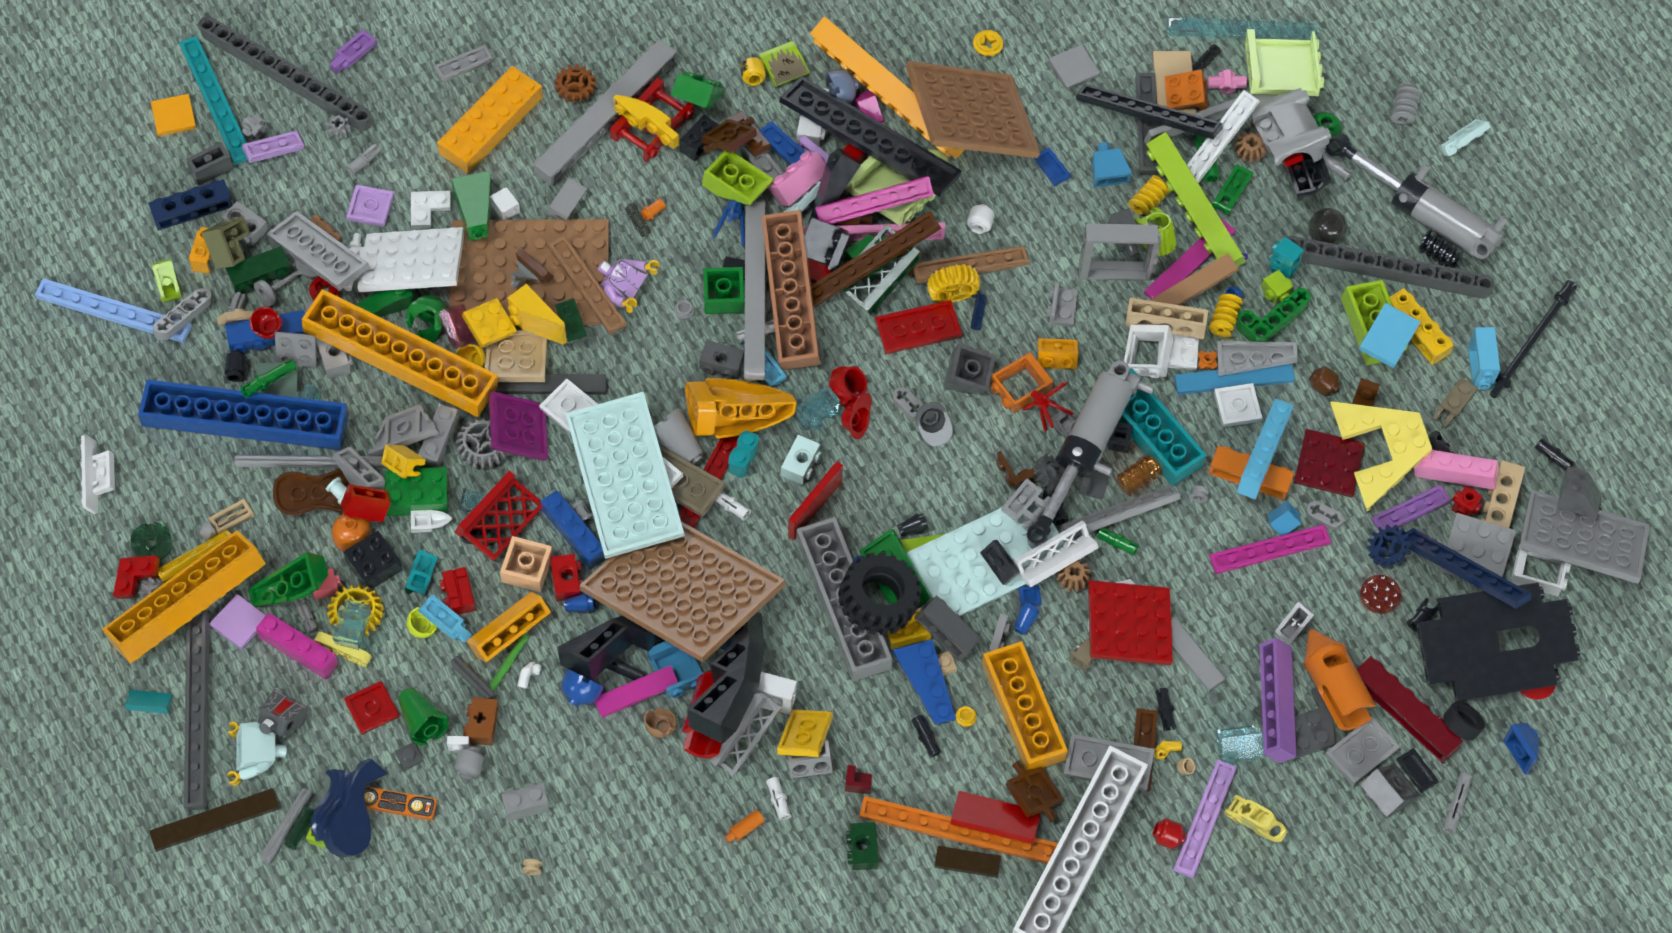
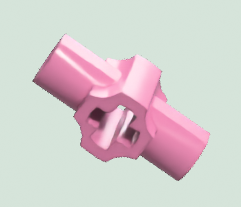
M1223 70L1219 72L1218 76H1208V89H1219V92L1223 94H1231L1236 92V88L1247 87V77L1235 76V72Z

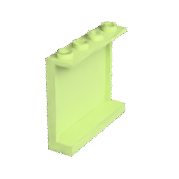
M1247 29L1245 51L1250 94L1280 95L1301 88L1303 91H1307L1308 96H1319L1320 88L1324 87V77H1321L1322 64H1319L1321 53L1317 52L1319 49V39H1316L1315 31H1312L1311 40L1256 39L1255 29Z
M870 156L861 164L845 190L853 196H857L911 180ZM934 194L931 197L878 212L899 226H902L906 221H911L917 211L920 212L926 202L932 201L936 195Z

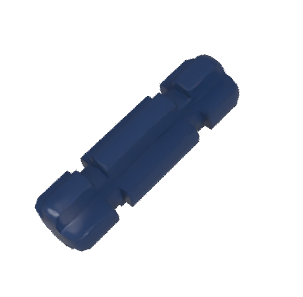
M979 293L976 295L970 326L973 330L981 329L987 298L985 294Z

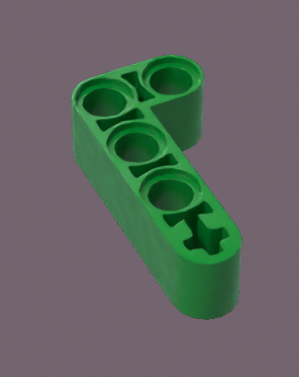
M1305 288L1296 289L1262 319L1250 310H1243L1238 315L1236 329L1249 342H1269L1307 309L1311 297L1310 292Z

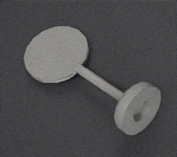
M296 259V272L273 286H270L266 281L259 280L254 283V289L259 299L269 307L275 303L276 296L274 290L300 274L310 278L319 276Z

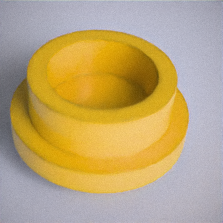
M965 706L957 710L955 717L960 726L970 727L975 723L977 716L972 708Z

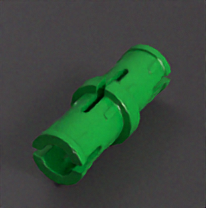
M1104 527L1101 528L1097 535V539L1105 541L1112 545L1113 548H1119L1133 556L1139 548L1138 543L1123 537V534H1116Z

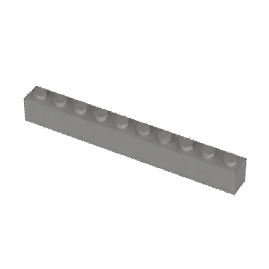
M660 39L655 44H651L647 52L643 56H639L630 69L627 68L618 81H614L605 94L602 93L593 106H589L580 118H577L567 131H564L555 143L549 145L542 156L536 158L533 164L534 174L553 186L622 116L613 108V97L621 95L638 99L657 78H661L677 62V51Z

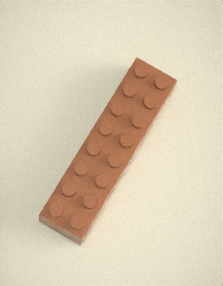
M801 210L762 215L780 367L782 370L821 365Z

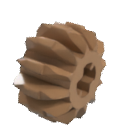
M1252 130L1249 134L1243 132L1241 136H1238L1234 145L1236 157L1242 156V162L1248 159L1251 164L1254 159L1258 163L1260 158H1263L1266 153V148L1258 133L1255 135Z
M1080 559L1057 572L1056 580L1060 582L1061 588L1067 586V592H1070L1071 588H1074L1075 593L1079 591V588L1084 590L1086 589V584L1091 580L1089 577L1091 576V570L1087 569V563L1080 564Z

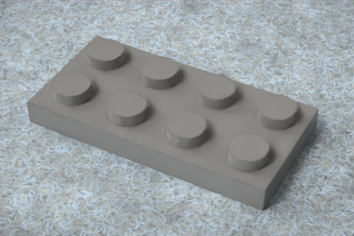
M1072 734L1064 776L1091 781L1109 746H1112L1148 764L1146 773L1137 790L1147 791L1155 749Z

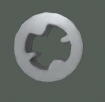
M1204 486L1191 487L1190 500L1201 503L1207 502L1209 490Z

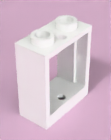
M1130 325L1124 358L1129 369L1132 368L1138 376H1149L1151 378L1166 377L1173 341V333L1170 326ZM1139 341H1163L1159 365L1135 364Z
M1518 548L1510 582L1516 585L1539 582V587H1543L1544 593L1558 596L1561 590L1565 591L1568 581L1565 578V573H1569L1571 564ZM1527 555L1560 564L1556 584L1523 575Z
M761 672L760 684L756 693L764 692L783 707L780 713L790 715L796 699L797 681ZM767 702L763 706L765 709L773 711L775 709Z

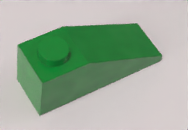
M410 289L377 291L355 305L378 317H383L408 309L414 300Z

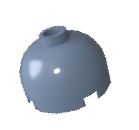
M841 69L825 73L826 87H829L830 93L850 104L855 99L856 90L859 88L856 78H852L848 72Z

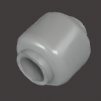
M475 747L460 750L454 764L457 775L468 780L478 777L485 762L484 756Z

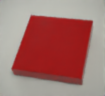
M382 681L344 698L361 735L400 717Z

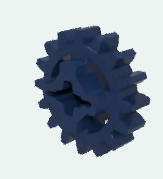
M1387 524L1385 530L1378 527L1379 533L1372 532L1374 538L1368 539V542L1371 544V546L1367 547V550L1371 552L1368 556L1373 559L1376 565L1380 564L1383 569L1386 565L1393 569V564L1400 567L1401 560L1407 561L1405 555H1411V552L1408 550V548L1412 547V544L1409 542L1410 536L1406 534L1403 528L1399 530L1397 525L1391 528Z

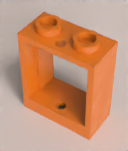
M1031 352L991 375V390L994 394L998 393L1003 406L1006 409H1010L1012 413L1032 403L1034 399L1031 397L1030 392L1015 401L1001 382L1026 369L1039 385L1035 389L1039 393L1047 394L1053 388L1054 381Z

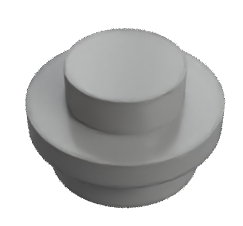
M688 300L679 301L674 308L675 315L680 319L690 318L694 314L693 304Z

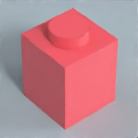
M333 568L327 569V578L320 588L313 592L315 600L336 595L338 587H342L340 577L334 574Z

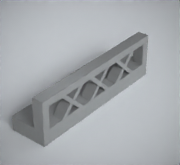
M764 692L756 693L737 731L722 744L719 754L712 757L709 761L715 766H722L734 776L783 707ZM767 702L775 709L770 716L764 717L762 708ZM755 720H760V731L752 734L751 723ZM748 737L749 747L746 750L740 751V739ZM730 754H736L737 764L734 768L725 762Z

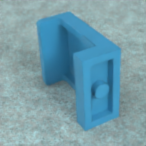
M667 641L653 646L649 652L647 651V657L655 672L670 665L678 683L666 688L665 693L668 698H678L691 688L695 690L697 678L704 672L701 671L693 656Z

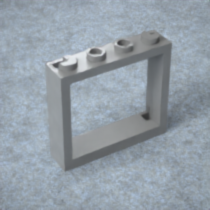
M1086 223L1079 259V279L1150 281L1151 273L1155 272L1159 245H1161L1162 235L1158 233V225ZM1094 243L1147 244L1144 262L1091 260Z

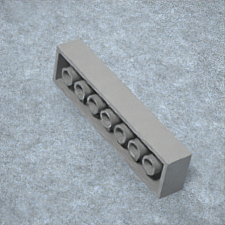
M836 517L798 528L796 533L797 543L852 682L891 670L892 657L883 635H880L879 632H876L874 635L868 633L869 631L866 629L863 631L858 629L857 624H851L848 621L849 616L843 614V606L839 604V588L853 560Z

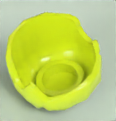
M416 607L408 614L406 627L414 637L420 639L427 638L436 631L437 627L418 612L420 607Z

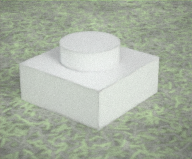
M447 736L448 751L458 754L460 750L468 749L470 747L469 736Z

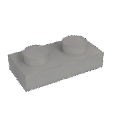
M1000 614L989 652L1004 647L1005 642L1002 641L1003 635H1008L1010 624L1007 623L1008 615Z

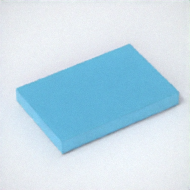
M1385 303L1360 345L1359 350L1394 368L1418 328L1420 321Z

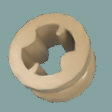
M525 859L523 861L525 867L522 868V873L526 875L541 874V869H539L542 866L541 861L536 859Z

